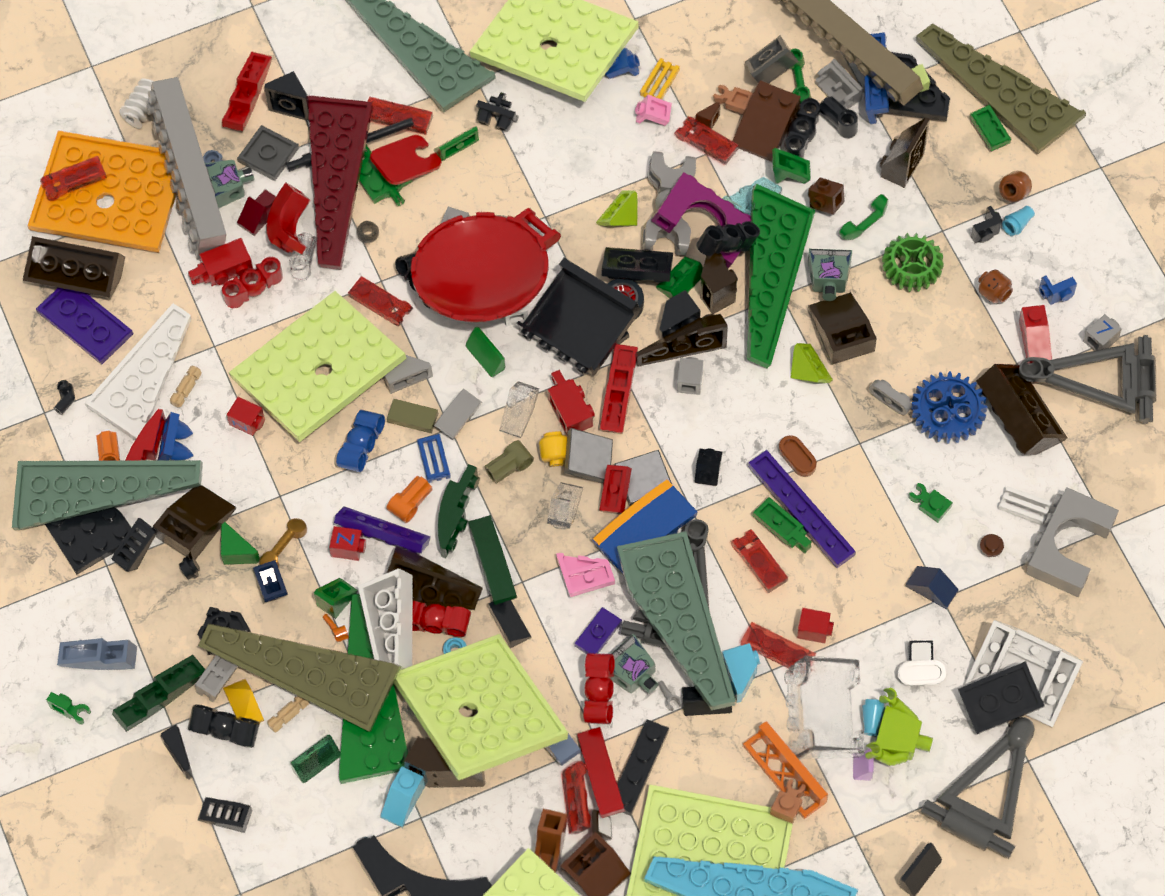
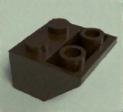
M721 253L706 256L701 274L700 298L711 314H715L736 302L738 278L732 269L729 270Z

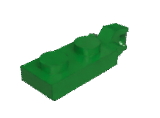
M770 497L753 512V517L786 545H789L791 548L796 546L803 553H806L811 548L812 541L805 536L807 532L803 529V525Z

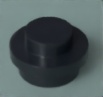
M184 557L183 561L179 563L184 576L187 579L199 577L198 571H200V567L194 558Z

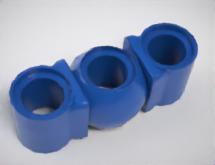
M360 410L357 413L353 423L355 428L349 431L346 442L343 443V447L340 448L337 454L336 464L340 468L357 472L363 471L368 460L367 453L373 450L375 439H378L379 434L383 431L385 416L366 410Z

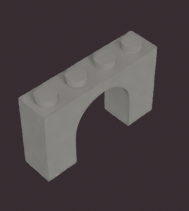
M1066 487L1063 495L1058 493L1053 506L1056 509L1054 513L1049 512L1044 522V526L1047 527L1045 532H1039L1034 545L1037 546L1035 552L1030 551L1025 561V565H1028L1026 574L1079 597L1091 569L1063 556L1055 545L1054 537L1063 529L1078 527L1107 539L1119 510Z

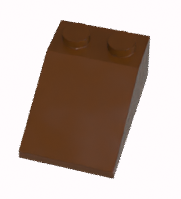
M760 80L750 98L731 146L772 162V149L780 148L788 133L790 123L796 118L797 112L800 110L801 96Z

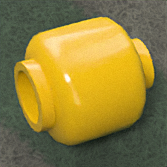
M560 431L543 434V438L539 440L541 460L550 463V467L564 465L567 436L562 435Z

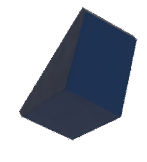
M276 560L253 567L264 602L288 595Z
M917 566L905 584L907 588L946 610L959 591L940 568Z

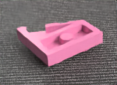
M564 553L556 554L569 597L615 584V579L607 559H590L579 555L577 558L564 556Z

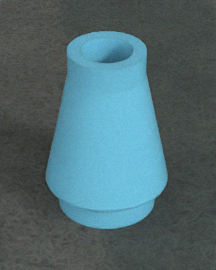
M1025 206L1005 216L1002 222L1004 231L1011 236L1020 234L1030 219L1034 217V210L1030 206Z
M866 699L865 705H862L864 734L878 736L885 711L884 703L876 699Z

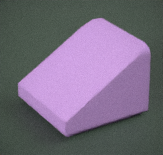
M871 749L854 756L853 779H872L874 758L867 759L865 757V753L872 752Z

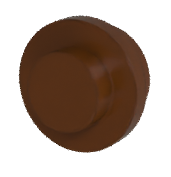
M988 534L982 538L980 549L984 555L996 557L1002 553L1004 542L998 535Z

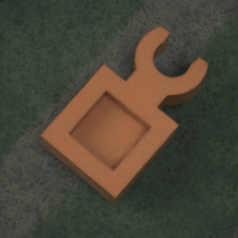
M719 85L718 92L723 94H714L713 99L714 102L725 103L726 109L744 114L753 93L734 87L733 91H729L726 86Z
M790 779L787 782L786 793L783 791L779 792L770 810V815L793 824L802 806L803 799L801 797L805 792V784H802L800 789L795 790L792 788L793 780Z

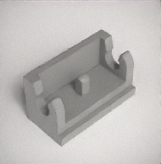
M835 59L817 73L819 77L815 80V84L826 96H833L846 109L851 108L862 100L863 88Z
M216 655L196 682V693L201 696L205 694L210 698L211 702H214L239 666Z

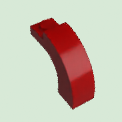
M287 182L282 186L271 206L267 219V236L273 245L285 252L292 253L295 250L302 255L307 247L297 237L296 226L300 215L311 200L302 191Z

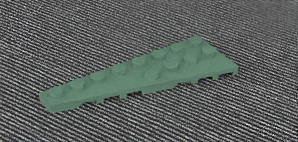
M346 0L443 112L496 78L493 70L489 71L483 67L481 62L476 59L473 60L464 54L462 49L448 43L446 38L424 23L420 24L411 18L409 13H404L395 7V4L390 0Z
M201 460L18 461L12 528L14 530H22L201 486L203 463Z

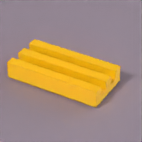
M660 58L640 90V95L643 97L651 95L662 100L680 71V66H673L671 62L668 61L666 63L664 59ZM661 68H664L661 74L659 75L658 79L656 80L655 84L653 85L652 89L650 90V92L647 93L655 78L657 77L658 73L660 72ZM668 71H671L659 94L654 96Z

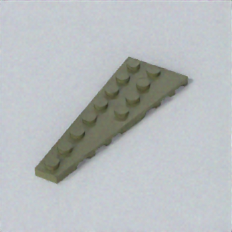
M933 23L916 35V41L981 102L986 106L990 105L996 116L1037 154L1086 117V112L1083 109L1080 111L1070 105L1066 99L1061 100L1052 95L1050 90L1042 89L1033 84L1031 79L1005 64L1003 66L992 60L991 56L987 54L984 56L974 50V47L970 44L966 45L956 40L954 35Z
M208 624L198 645L367 731L372 730L401 668L400 665L215 624Z

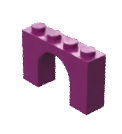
M684 172L677 179L651 219L653 223L668 233L677 225L685 211L695 208L703 209L712 214L720 226L725 224H742L745 221L751 222L750 215L742 213L731 202L723 200L712 189L706 188L697 182L695 177ZM740 251L732 253L721 252L727 268L734 263Z

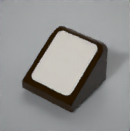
M593 810L592 834L597 832L605 841H609L612 839L611 817L601 818L600 812Z

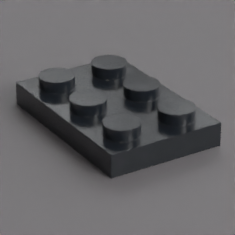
M606 247L601 276L610 279L629 278L633 281L653 280L657 283L670 282L673 252Z
M1026 661L958 689L977 735L1045 707Z

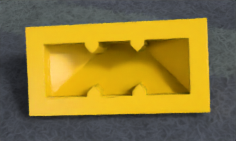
M246 679L223 688L237 718L241 716L256 720L259 723L264 721L252 689Z

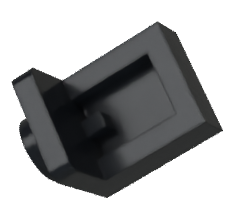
M992 206L986 208V220L972 227L971 238L974 243L986 242L999 234L1002 219Z
M711 448L699 449L695 483L717 486L723 451H716Z

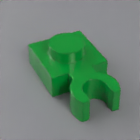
M917 483L916 489L921 494L915 495L913 492H910L909 499L912 502L921 503L919 510L938 523L952 507L953 502L935 489L929 494L923 484Z

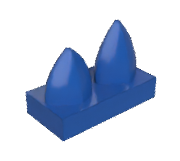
M170 412L165 420L158 460H186L194 456L185 445L175 441V439H184L193 434L189 426L179 420L180 414Z

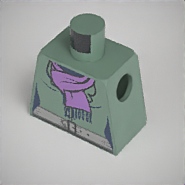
M234 160L205 163L218 208L244 197L243 184L255 180L251 167L238 171Z
M809 249L808 268L812 289L815 292H823L824 300L833 301L836 299V293L845 292L851 267L852 250Z
M632 634L611 653L615 659L614 677L610 678L629 693H633L641 686L648 694H651L659 685L651 677L655 673L656 664L637 637Z

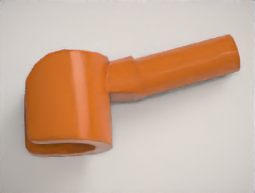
M328 614L323 615V619L330 626L337 642L349 639L345 625L337 628Z

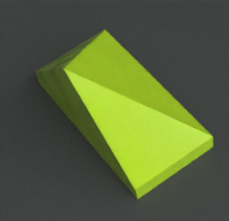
M622 190L596 223L601 226H637V192L635 190Z
M797 343L794 346L790 378L821 383L833 381L811 344Z

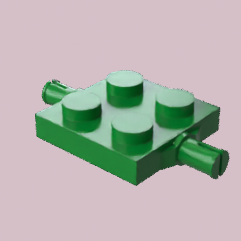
M366 144L365 158L362 162L359 178L360 184L374 204L385 198L392 197L397 206L403 205L405 200L399 192L404 186L413 181L409 180L398 185L389 183L370 159L371 150Z

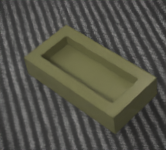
M393 399L387 422L432 434L438 417V409Z

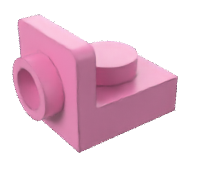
M647 95L636 105V122L641 124L645 119L666 126L669 123L672 103Z

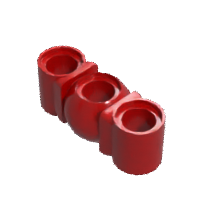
M267 257L261 263L256 264V269L244 270L240 274L239 279L236 276L233 280L226 281L222 286L225 304L230 308H238L244 302L249 301V296L261 295L265 291L266 286L269 289L272 285L280 283L283 278L280 261L275 257ZM251 281H257L254 284H248ZM234 292L237 293V294L234 295V296H230L231 293H234Z
M412 601V631L424 632L426 630L435 634L445 632L446 635L456 637L466 636L471 618L470 610L459 606H447L446 608L438 604L427 606L426 603Z
M588 653L586 656L585 677L589 678L585 682V696L588 699L584 701L583 717L585 723L610 725L612 722L613 701L610 699L613 696L614 685L610 677H614L615 659L612 654Z

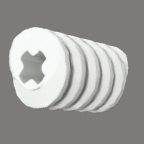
M140 79L138 86H135L133 92L129 95V99L125 101L124 106L119 110L122 118L134 128H142L141 122H146L147 117L145 115H149L146 103L149 102L148 91H151L152 80Z

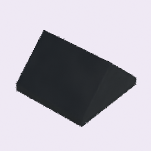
M294 71L265 84L264 91L269 111L309 121L308 96Z

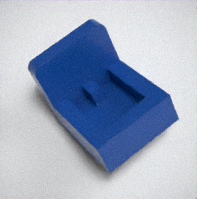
M624 48L606 72V76L612 79L626 72H630L634 76L639 75L638 66H640L638 56Z
M1045 275L1041 278L1039 292L1052 305L1061 300L1067 301L1071 299L1075 294L1077 282L1073 277H1070L1052 285Z

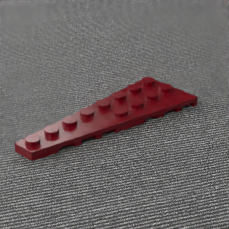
M308 95L318 265L322 268L342 270L373 103Z

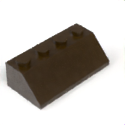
M32 236L22 281L111 298L121 280L125 256L117 252Z
M994 364L976 382L983 391L982 395L991 403L993 412L1004 423L1006 432L1015 440L1017 449L1024 455H1037L1065 441L1068 437L1033 384L1021 378L1019 374L1020 365Z

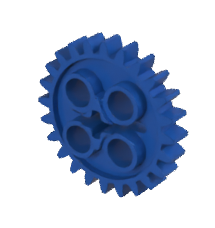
M949 371L947 377H944L942 372H939L937 379L930 375L929 382L922 380V387L917 386V394H913L912 397L914 402H912L911 409L914 410L912 418H917L915 425H923L921 428L922 433L929 431V438L937 435V442H940L944 437L947 444H949L951 438H954L959 443L960 436L968 440L969 433L976 435V428H982V421H985V413L987 411V405H984L986 397H980L983 392L982 389L975 390L977 382L968 383L969 376L962 380L960 379L961 373H958L956 377H952V373ZM953 393H959L962 396L956 397L953 395ZM936 397L940 401H932L930 398ZM964 413L968 415V417L963 418L960 417L958 414ZM936 418H943L946 421L939 422Z

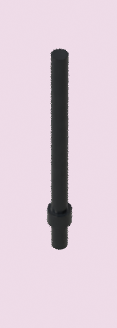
M412 118L368 133L366 143L414 126ZM311 152L302 155V158L286 163L289 172L303 166H312Z

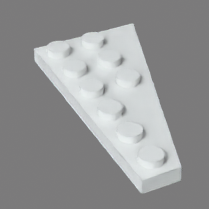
M172 303L85 402L86 407L136 440L145 424L150 420L192 320L191 315Z

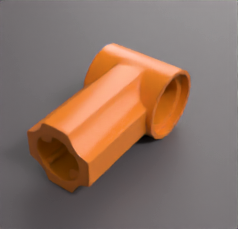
M103 431L96 435L99 461H120L117 433Z
M416 476L402 493H396L390 499L386 509L404 523H408L415 516L421 502L433 490L432 486L422 476Z

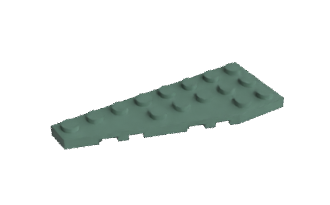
M687 532L617 546V553L629 594L709 708L716 710L734 706L736 703Z

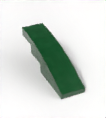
M491 515L468 521L494 605L517 599L513 581Z
M194 655L187 657L156 675L152 683L133 693L132 699L113 709V717L126 732L192 687L206 669Z

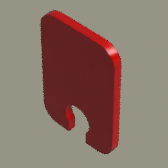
M411 135L374 149L370 155L372 163L384 178L393 185H398L440 168L442 163L436 152L430 154L427 158H422L416 154L415 150L424 149L429 146V143L420 135Z

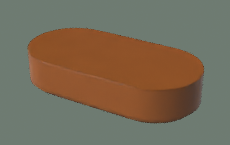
M792 435L785 436L780 440L779 453L794 472L802 477L811 476L816 470L817 461L801 440Z

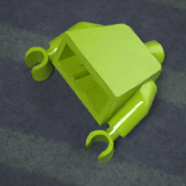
M883 689L887 693L888 698L880 696L879 701L881 703H889V706L885 708L876 742L866 745L872 752L865 753V757L867 759L875 757L876 760L888 766L905 763L907 760H912L915 748L930 752L933 738L920 734L922 721L897 697L895 689Z

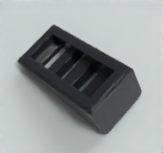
M138 518L111 559L127 572L137 570L158 531L143 519ZM139 530L147 535L146 538L139 533ZM134 539H137L142 544L139 545Z
M176 724L162 732L160 736L186 779L189 780L193 777L179 727Z
M205 797L198 821L245 833L252 814V808L250 805ZM210 805H213L214 809L211 817L206 816ZM219 807L223 808L220 818H216ZM228 810H232L229 820L225 819ZM236 813H241L238 821H234Z

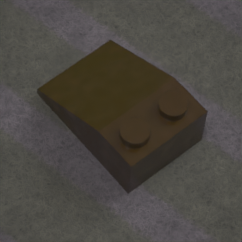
M922 119L902 131L898 139H893L889 148V155H884L879 165L882 168L881 178L903 188L906 187L925 154L930 119Z

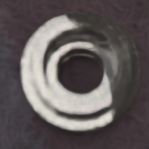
M364 221L357 228V237L364 243H371L378 238L379 228L371 221ZM367 231L372 232L371 234H368V235L364 234V233L367 232Z

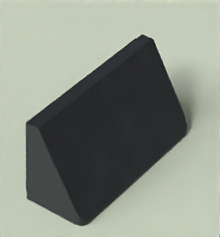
M511 600L495 605L493 601L488 603V609L510 648L531 638Z
M695 686L682 687L685 716L732 713V706L711 710Z
M931 842L927 843L900 879L899 887L911 896L917 895L942 862L940 854Z

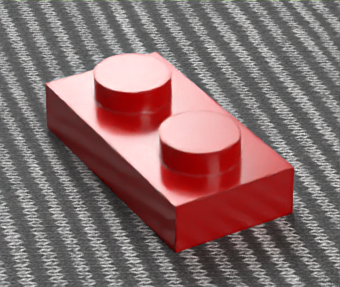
M607 465L599 511L621 514L625 511L632 468L628 466Z

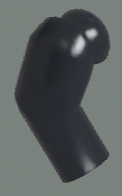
M61 380L57 384L61 399L53 408L60 415H63L75 400L74 388L67 380Z

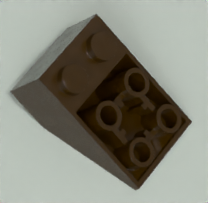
M851 292L837 296L833 301L824 300L808 305L831 364L875 352L877 338L869 319Z
M203 485L194 487L169 506L153 525V528L158 531L156 538L185 557L196 560L220 530L221 525L236 510V506Z
M418 736L404 760L405 768L423 776L425 786L428 788L484 787L486 784L484 771L458 781L432 740L428 737L423 739Z

